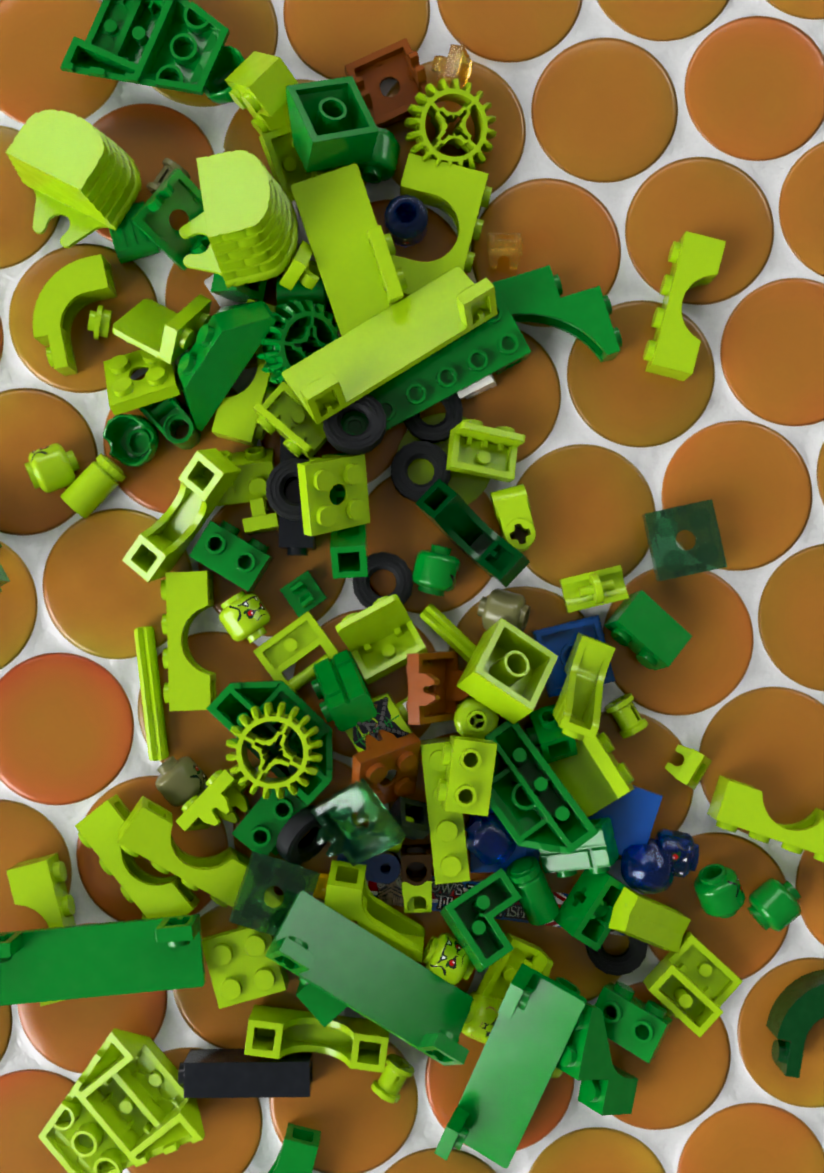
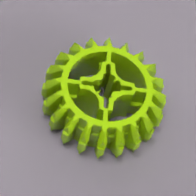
M444 78L438 81L437 88L432 83L427 84L425 87L426 95L418 92L415 96L418 105L411 104L407 109L415 117L407 118L404 122L407 128L414 129V131L407 133L405 136L406 141H416V145L410 149V153L416 154L420 151L423 155L422 161L424 162L430 158L435 159L436 168L443 161L447 162L449 168L454 164L475 170V162L479 164L485 162L486 157L483 152H490L493 149V145L487 139L494 138L497 132L494 129L488 128L489 125L496 121L495 116H486L485 113L492 107L491 103L486 102L482 105L479 102L483 97V91L479 90L473 96L470 93L472 83L467 82L460 89L458 78H454L451 81L450 88ZM451 101L460 104L462 107L457 112H449L444 107L439 108L435 103ZM427 114L431 117L430 122L436 131L431 143L425 129ZM469 115H471L475 126L474 142L471 140L472 135L466 128V120ZM459 117L460 119L455 124L456 127L453 133L441 140V137L446 133L445 130L450 122L453 123ZM451 144L457 149L462 148L467 154L448 156L442 154L439 150L442 146Z
M266 702L264 704V714H262L257 706H253L250 709L253 720L248 715L242 714L239 716V720L244 728L234 725L230 729L232 734L239 738H232L226 741V746L236 749L235 752L226 755V760H237L238 762L229 771L232 775L240 771L243 773L244 776L238 781L240 786L245 785L248 780L253 783L249 790V793L252 795L257 792L259 787L264 788L262 794L264 799L270 797L272 789H275L278 799H283L285 787H287L292 795L298 793L296 781L302 786L307 787L310 780L304 773L315 776L318 772V768L311 764L310 761H322L323 755L312 752V749L322 747L323 741L319 739L311 741L310 737L318 733L319 729L317 726L308 730L305 728L304 725L311 719L308 714L300 721L295 718L300 710L297 706L292 708L289 715L285 714V702L279 703L277 712H274L271 702ZM271 721L282 723L276 735L271 737L262 734L257 735L252 732L261 723ZM292 729L297 733L302 742L303 759L297 756V752L293 751L288 745V738ZM282 735L279 743L281 748L278 751L283 750V755L278 754L267 765L270 758L268 755L270 750H266V746H271ZM247 742L252 744L251 748L255 749L260 755L261 761L258 771L249 761ZM276 764H282L287 767L291 765L297 768L294 773L286 777H267L269 771Z

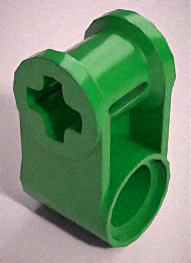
M176 397L139 408L166 439L178 448L184 450L192 449L199 443L201 431L196 429L192 418L183 409V405ZM184 424L189 425V432L186 437L176 439L175 433L177 428Z

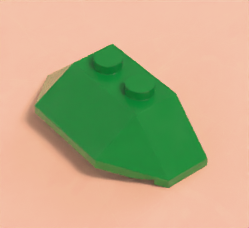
M256 301L220 308L213 314L209 322L199 329L196 342L189 353H185L181 357L177 373L188 411L197 430L203 431L261 345L262 339L269 333L270 327L277 321L265 302Z
M283 680L230 683L206 708L229 731L234 725L244 728L239 720V716L242 714L248 715L253 720L250 710L253 706H257L262 714H264V704L266 702L272 703L274 712H277L280 702H285V714L288 715L292 708L297 706L300 710L295 718L300 721L308 714L311 719L304 725L305 728L308 730L314 726L318 727V733L310 737L311 741L317 739L323 741L322 747L312 749V752L323 755L322 761H310L311 764L318 768V772L315 776L304 773L310 780L307 787L302 786L296 781L298 786V793L296 795L306 805H309L333 780V728ZM273 721L261 723L252 732L257 735L262 734L271 737L276 735L282 723ZM292 729L288 738V745L293 751L297 752V756L303 759L302 742L297 733ZM282 735L271 746H266V750H270L268 752L270 758L267 765L278 754L283 755V750L278 751L281 748L279 743ZM247 742V748L261 761L259 753L251 748L252 744ZM276 764L271 769L278 778L289 776L297 770V768L291 765L287 767L282 764Z
M507 720L485 736L484 739L492 740L497 744L489 806L518 847L571 854L599 833L518 722L512 724Z

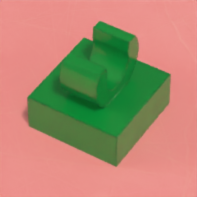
M308 570L280 589L298 617L307 611H311L328 599Z

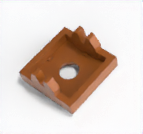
M407 38L345 65L347 77L353 76L377 127L385 128L411 116L407 109L411 104L418 105L415 100L416 94L421 92L426 95L427 77L425 68L419 64L417 51H412ZM386 79H394L400 86L399 92L393 97L384 96L380 91V85Z
M456 651L407 654L408 699L406 708L408 712V725H424L453 720L454 710L459 701L471 697L456 686L464 670H458V653ZM429 686H434L433 692L430 693L428 690Z
M382 729L378 733L380 741L370 734L365 736L366 750L353 755L350 808L356 815L377 809L384 804L397 800L399 796L407 797L415 792L421 740L414 733L396 738L394 734ZM389 770H396L395 777L391 781L385 778Z

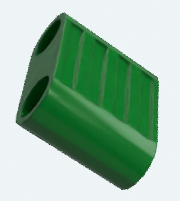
M144 200L132 204L117 230L109 228L114 248L121 264L161 253L160 249L130 220L145 204Z

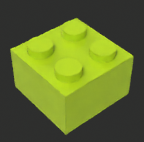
M500 618L483 633L456 686L512 724H515L534 711L558 656L503 618Z

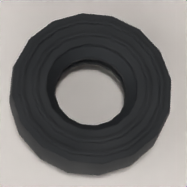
M456 393L441 401L445 407L446 415L439 424L430 425L425 423L419 413L404 421L406 428L414 437L421 441L436 443L450 437V430L462 422L463 407L458 394Z
M367 394L323 421V430L328 442L336 450L347 455L365 454L371 452L381 443L386 433V414L382 405L372 395ZM358 411L367 417L369 425L362 434H348L341 426L343 416L349 412Z
M414 441L404 445L395 454L391 464V479L395 489L403 497L417 502L438 479L448 485L451 479V471L446 470L447 454L438 445L428 441ZM426 459L433 465L434 476L430 482L416 484L410 480L408 467L414 460Z
M292 458L279 463L271 471L266 482V496L271 508L279 516L290 521H303L301 503L290 502L284 494V486L290 478L298 477L297 464L309 462L306 459Z
M386 552L369 555L368 577H353L352 580L354 594L360 604L368 608L377 599L383 597L372 591L370 588V578L374 572L385 569L392 572L396 578V587L387 596L397 594L404 605L411 596L414 584L412 572L406 562L397 555Z
M311 805L298 811L288 820L278 835L276 847L279 855L292 865H301L311 860L323 849L330 839L334 828L333 818L318 805Z
M628 936L629 946L620 955L607 953L604 950L603 944L598 952L587 945L585 946L588 957L596 968L609 975L621 976L629 974L640 967L646 957L648 944Z

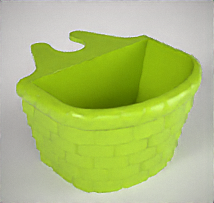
M49 109L34 113L26 121V124L22 126L13 143L10 144L5 152L15 167L14 169L17 171L21 181L33 189L36 194L32 226L34 232L43 234L50 220L56 216L62 215L69 219V229L60 238V244L64 248L72 247L100 228L117 230L125 218V214L128 213L141 191V178L135 161L113 140L85 119L66 111Z
M246 150L228 151L209 157L196 158L204 212L179 229V234L183 239H189L196 235H205L208 237L210 245L201 254L186 255L183 259L184 265L187 268L221 275L227 288L278 277L288 267L297 248L299 225L291 200L266 167L262 165V162L254 154Z

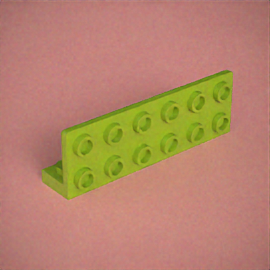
M455 267L282 372V376L318 425L496 316L498 312L495 287L487 278L474 284L460 267Z

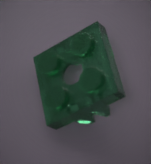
M712 499L642 515L657 582L727 567ZM682 530H688L695 536L694 547L687 551L681 550L676 544V536Z
M363 778L319 802L311 810V813L322 826L318 832L317 843L321 845L329 841L330 847L326 855L333 857L343 853L352 866L400 844L406 836L405 832ZM358 812L357 821L360 824L368 820L369 827L357 826L352 819V813Z
M252 851L229 922L275 936L297 893L304 891L313 897L320 873L282 859ZM278 886L283 891V901L277 907H269L264 902V893L269 887Z

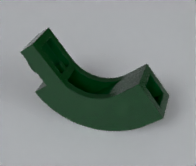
M440 479L415 503L463 553L504 587H507L530 563L525 555L493 531L457 492Z
M824 970L808 973L793 981L778 996L769 1013L766 1026L778 1039L773 1042L772 1057L785 1076L800 1077L807 1034L816 1022L824 1018Z

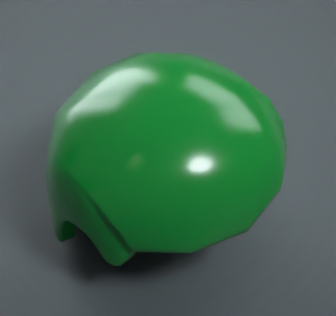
M229 45L223 47L204 91L205 95L212 102L222 105L234 102L229 94L232 89L225 79L245 60L238 49Z
M133 414L116 415L108 420L103 431V438L110 445L111 450L109 454L122 464L139 467L155 457L159 444L158 434L154 425L143 416Z

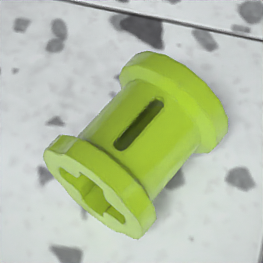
M632 693L620 696L605 706L606 712L613 715L620 727L619 733L622 738L633 736L648 726L647 720L641 718L632 702L634 700Z
M388 1054L386 1057L385 1073H382L378 1080L373 1081L371 1088L381 1099L394 1104L400 1100L399 1092L407 1077L413 1076L414 1068L402 1057Z

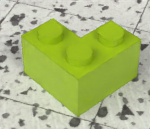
M254 51L225 81L232 89L229 94L233 101L241 109L244 110L246 108L253 117L251 124L262 135L290 125L286 86L299 83L280 57Z

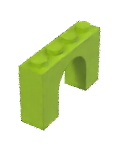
M412 153L408 154L400 184L401 199L432 206L445 212L454 222L458 238L453 248L445 256L434 261L420 262L395 255L391 256L395 269L402 268L408 289L402 290L404 294L403 299L455 267H460L464 272L471 273L475 253L470 252L472 240L479 241L484 220L478 219L481 207L488 208L493 187L487 186L489 173L454 164L449 168L447 162L443 161L436 168L435 159L430 158L424 162L422 161L423 156Z

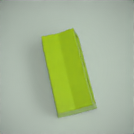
M624 886L614 904L608 928L659 949L679 954L683 935L691 919L677 909Z

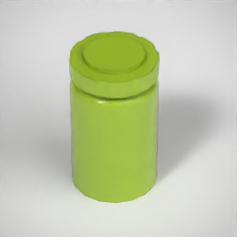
M102 453L96 457L97 461H93L60 495L62 500L71 509L85 519L117 488L119 481L122 482L127 477L113 460Z

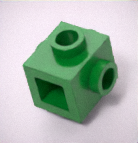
M556 704L544 706L529 714L531 727L526 728L529 739L535 747L538 746L541 755L548 764L578 754L576 740L562 733L563 729L558 727V723L552 715Z

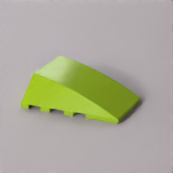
M114 1028L43 1128L38 1138L68 1173H122L124 1169L133 1165L135 1167L143 1165L150 1158L164 1153L167 1155L177 1151L183 1144L188 1142L193 1144L201 1141L205 1137L197 1099L184 1098V1085H179L177 1068L150 1037Z

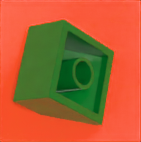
M353 76L286 86L293 144L306 173L371 161L379 130Z

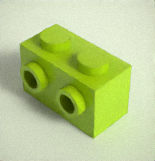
M450 735V743H444L441 764L447 765L445 779H439L437 787V800L442 801L441 806L444 811L488 817L497 744L494 741Z

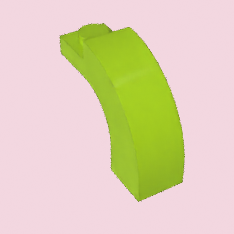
M102 254L78 259L61 268L48 280L36 301L33 313L34 339L44 346L50 345V347H46L48 362L52 368L54 367L55 370L64 376L78 373L71 341V327L76 315L90 303L117 297L111 265Z

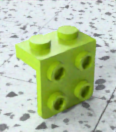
M199 294L179 313H176L151 299H143L113 324L112 333L127 343L133 344L152 354L157 359L172 364L196 341L199 329L211 319L212 316L209 315L212 300Z
M397 594L377 599L372 606L361 612L347 615L335 627L338 635L351 651L368 685L406 665L408 653L428 652Z
M597 732L595 739L584 736L583 741L578 740L576 742L577 755L549 763L551 769L587 818L634 790L631 784L634 781V777L624 762L619 764L612 754L615 748L605 732L601 734Z

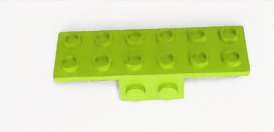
M356 163L292 184L291 190L339 332L342 336L402 300L404 297L402 290L408 289L402 268L395 269L391 256L396 254V249L391 234L387 233L384 235L381 225H377L359 167Z

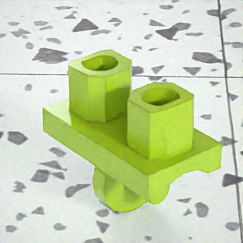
M621 565L559 580L567 613L629 599Z

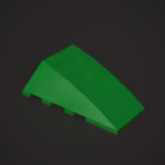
M103 0L86 40L73 37L60 68L66 72L203 95L230 31L193 1Z

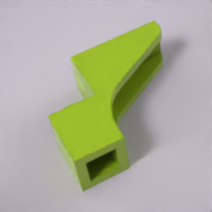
M579 632L563 670L567 677L552 715L557 721L558 727L563 729V734L583 741L584 736L595 739L600 726L603 685L615 647Z
M332 860L324 904L347 919L358 921L357 925L414 961L422 963L425 928L372 894L366 882L365 873L367 865Z

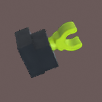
M401 796L397 798L387 812L388 827L383 830L382 836L389 838L383 850L397 853L401 849L405 838L423 840L430 833L427 803Z

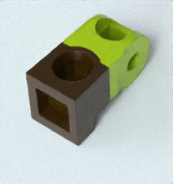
M431 844L401 846V883L404 914L432 913Z

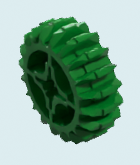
M294 299L274 307L275 312L272 313L277 321L270 327L269 333L261 341L260 346H263V352L256 356L259 359H265L266 363L261 370L265 373H271L269 382L279 385L285 382L282 376L283 371L341 337L337 334L339 330L337 323H332L334 314L329 311L324 312V305L319 303L313 304L309 299L300 301ZM294 344H301V347H296ZM302 347L308 348V350L302 351Z

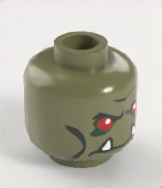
M171 756L157 768L160 775L156 779L155 787L174 807L184 805L195 795L199 797L206 789L204 787L207 781L206 774L189 756L181 757L178 760Z

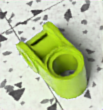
M524 484L490 492L493 510L497 522H499L503 539L520 552L529 549L535 540L536 531ZM515 528H520L521 532L528 533V536L524 539V544H519L517 539H511L510 536L514 534Z

